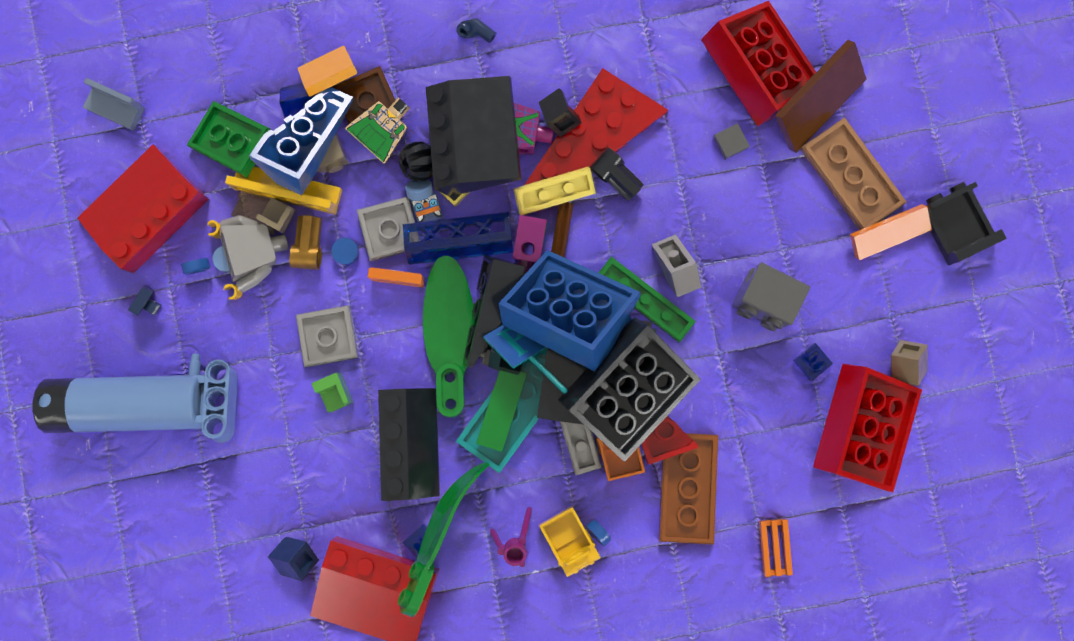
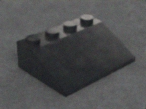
M510 76L448 80L426 87L435 190L451 197L521 180Z
M634 317L621 331L611 352L596 371L587 368L558 401L625 462L701 379L649 325Z

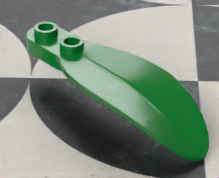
M442 256L435 261L427 281L423 305V336L429 362L436 374L437 408L443 416L454 418L462 413L465 406L464 374L468 367L463 362L468 331L471 325H475V320H473L472 313L473 300L463 270L454 258ZM450 373L455 375L453 382L446 381V376ZM449 400L456 401L455 408L448 409L446 407Z
M488 462L481 463L463 474L449 487L438 502L425 531L417 561L410 568L408 586L399 595L397 605L400 606V613L414 617L418 612L434 572V560L440 550L454 513L469 487L490 465Z

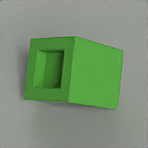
M334 373L311 383L315 393L321 395L326 410L329 413L354 403L342 373Z

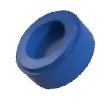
M340 238L332 245L331 254L333 259L339 264L351 265L359 257V247L349 238Z
M202 258L182 263L181 267L183 274L190 275L209 270L210 264L208 258Z
M592 520L586 525L588 531L603 547L611 541L610 535L596 520Z

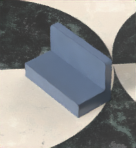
M85 78L83 83L92 89L83 108L134 131L145 108L134 99Z

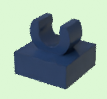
M143 286L128 311L138 316L142 309H145L155 315L160 309L161 304L150 299L154 290Z

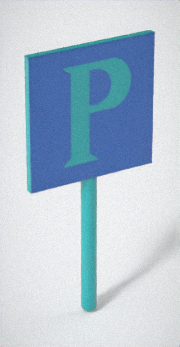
M504 325L483 336V339L513 369L529 359L562 393H567V389L534 357L547 347Z

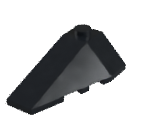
M484 254L476 288L479 289L481 295L480 299H477L476 303L473 304L472 310L473 320H476L475 325H471L469 328L463 359L467 367L474 366L487 345L483 336L497 329L502 321L499 302L527 273L524 272L525 266Z

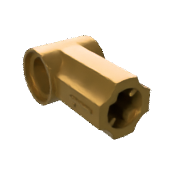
M308 215L298 216L295 244H292L289 256L291 268L320 269L322 261V250L320 247L321 218Z

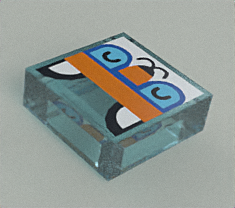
M437 193L422 201L411 200L419 227L445 220Z

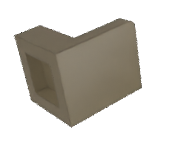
M271 197L262 215L257 214L256 219L284 234L297 211Z
M900 340L891 354L892 377L907 384L919 386L928 370V345Z

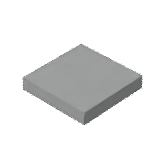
M408 197L357 210L371 262L422 248Z
M349 305L296 315L304 367L359 358Z

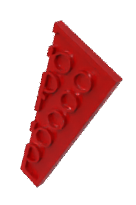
M602 68L574 110L580 116L582 124L561 138L557 135L524 185L590 167L607 147L617 153L629 141L667 114L668 109Z

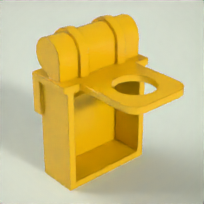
M572 506L539 524L559 566L561 565L567 577L574 573L577 574L579 570L594 564L595 561L601 558L589 532L582 525Z

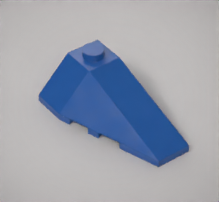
M332 87L321 91L305 103V107L294 116L289 115L284 119V123L274 131L269 130L265 133L249 155L250 159L278 185L302 196L315 176L353 101V97Z

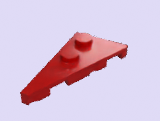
M669 416L641 444L648 465L699 448L698 444Z

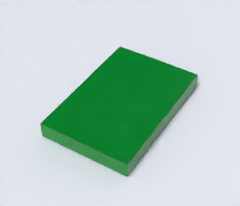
M213 101L187 143V146L247 178L255 166L249 155L262 136L271 129Z

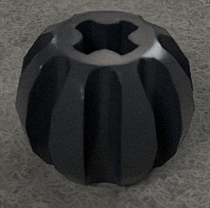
M411 142L405 145L399 153V166L405 177L412 181H425L431 178L433 170L430 145L424 142Z

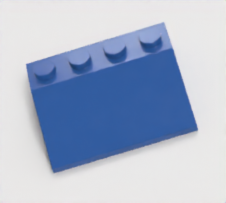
M547 250L499 302L502 325L596 371L615 345L640 298V292Z

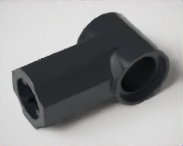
M607 147L589 168L602 181L608 182L623 198L629 201L641 190L644 184L624 165L625 162L622 158Z

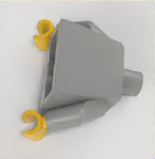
M238 215L224 219L220 223L214 220H210L207 223L210 227H216V231L208 235L221 239L232 282L237 281L236 284H226L223 290L234 289V295L229 297V300L241 298L243 292L260 284L272 271V266L276 262L275 252L288 250L285 235L270 237L267 226L259 224L258 221Z

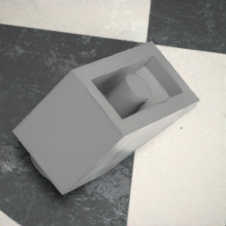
M676 234L651 244L665 279L676 297L688 294L702 287L697 264Z

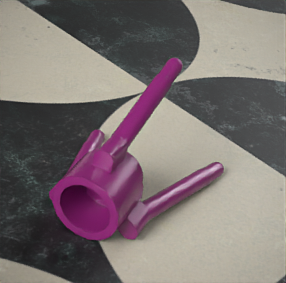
M531 507L526 509L519 538H511L503 545L494 529L490 530L491 536L498 548L497 553L504 555L505 562L511 566H525V560L529 554L528 550H526L525 542L531 518Z

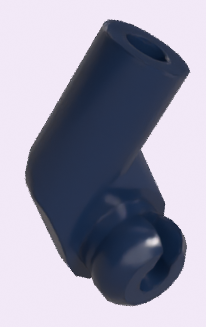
M479 19L462 21L456 28V32L460 37L471 38L480 36L488 43H491L497 34Z

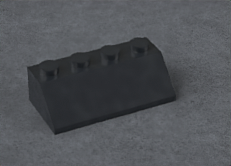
M436 388L378 390L381 501L412 500L440 496Z

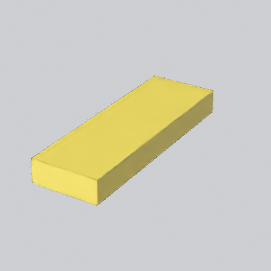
M589 167L513 188L520 215H526L596 194Z

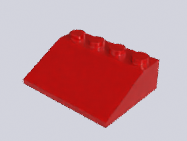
M770 1L718 21L701 39L757 126L774 119L778 111L816 73Z
M153 144L77 219L101 250L120 269L135 273L209 198Z
M842 364L813 468L893 493L922 389L868 367Z
M336 536L330 540L321 567L310 616L386 641H417L440 569L434 568L421 606L416 615L410 617L400 613V606L397 605L401 591L408 586L410 581L409 571L415 561Z

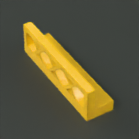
M255 166L247 178L236 172L235 177L227 175L225 181L228 186L236 191L269 199L272 197L281 202L336 215L342 194L340 187L311 181L301 196L278 185L261 168Z

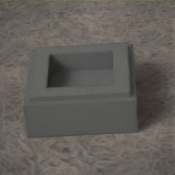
M738 123L713 136L725 160L750 147Z

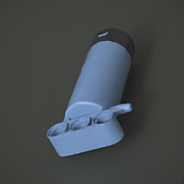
M192 354L189 364V375L44 379L38 384L34 392L32 412L38 429L43 433L202 429L203 434L208 438L224 443L232 438L235 431L238 375L236 370L223 360H213L207 365L205 375H200V355ZM226 369L224 378L217 380L218 373ZM220 396H224L223 404L215 407L216 400ZM222 422L223 428L221 432L214 435V427Z

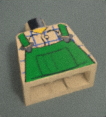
M399 97L388 109L378 101L345 129L380 161L386 164L408 129L400 119L408 112L410 107Z

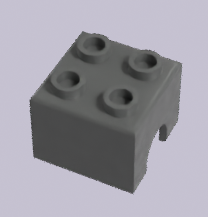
M761 262L756 268L748 271L732 306L737 309L736 313L746 319L754 317L761 321L760 325L762 327L775 331L794 323L810 290V286Z

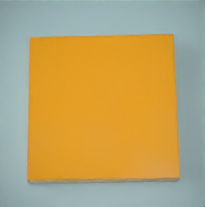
M344 45L297 68L309 97L357 74V70Z

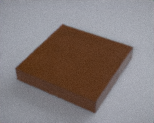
M381 66L332 86L353 97V101L345 115L348 124L357 119L378 101L387 109L395 102Z

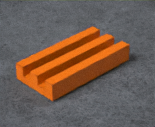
M373 267L368 269L367 278L371 281L424 288L425 278L422 274Z
M760 520L759 530L763 576L793 575L788 520ZM777 525L781 527L784 568H781ZM767 526H771L775 569H770Z

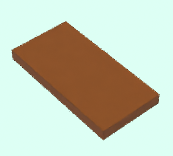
M686 433L698 444L699 448L662 460L659 541L714 545L719 435Z

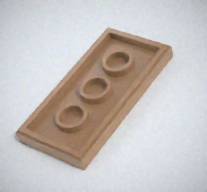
M845 117L801 147L800 150L858 230L880 222L907 203Z

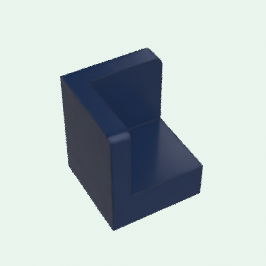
M285 537L268 556L280 575L302 581L319 561L306 541Z

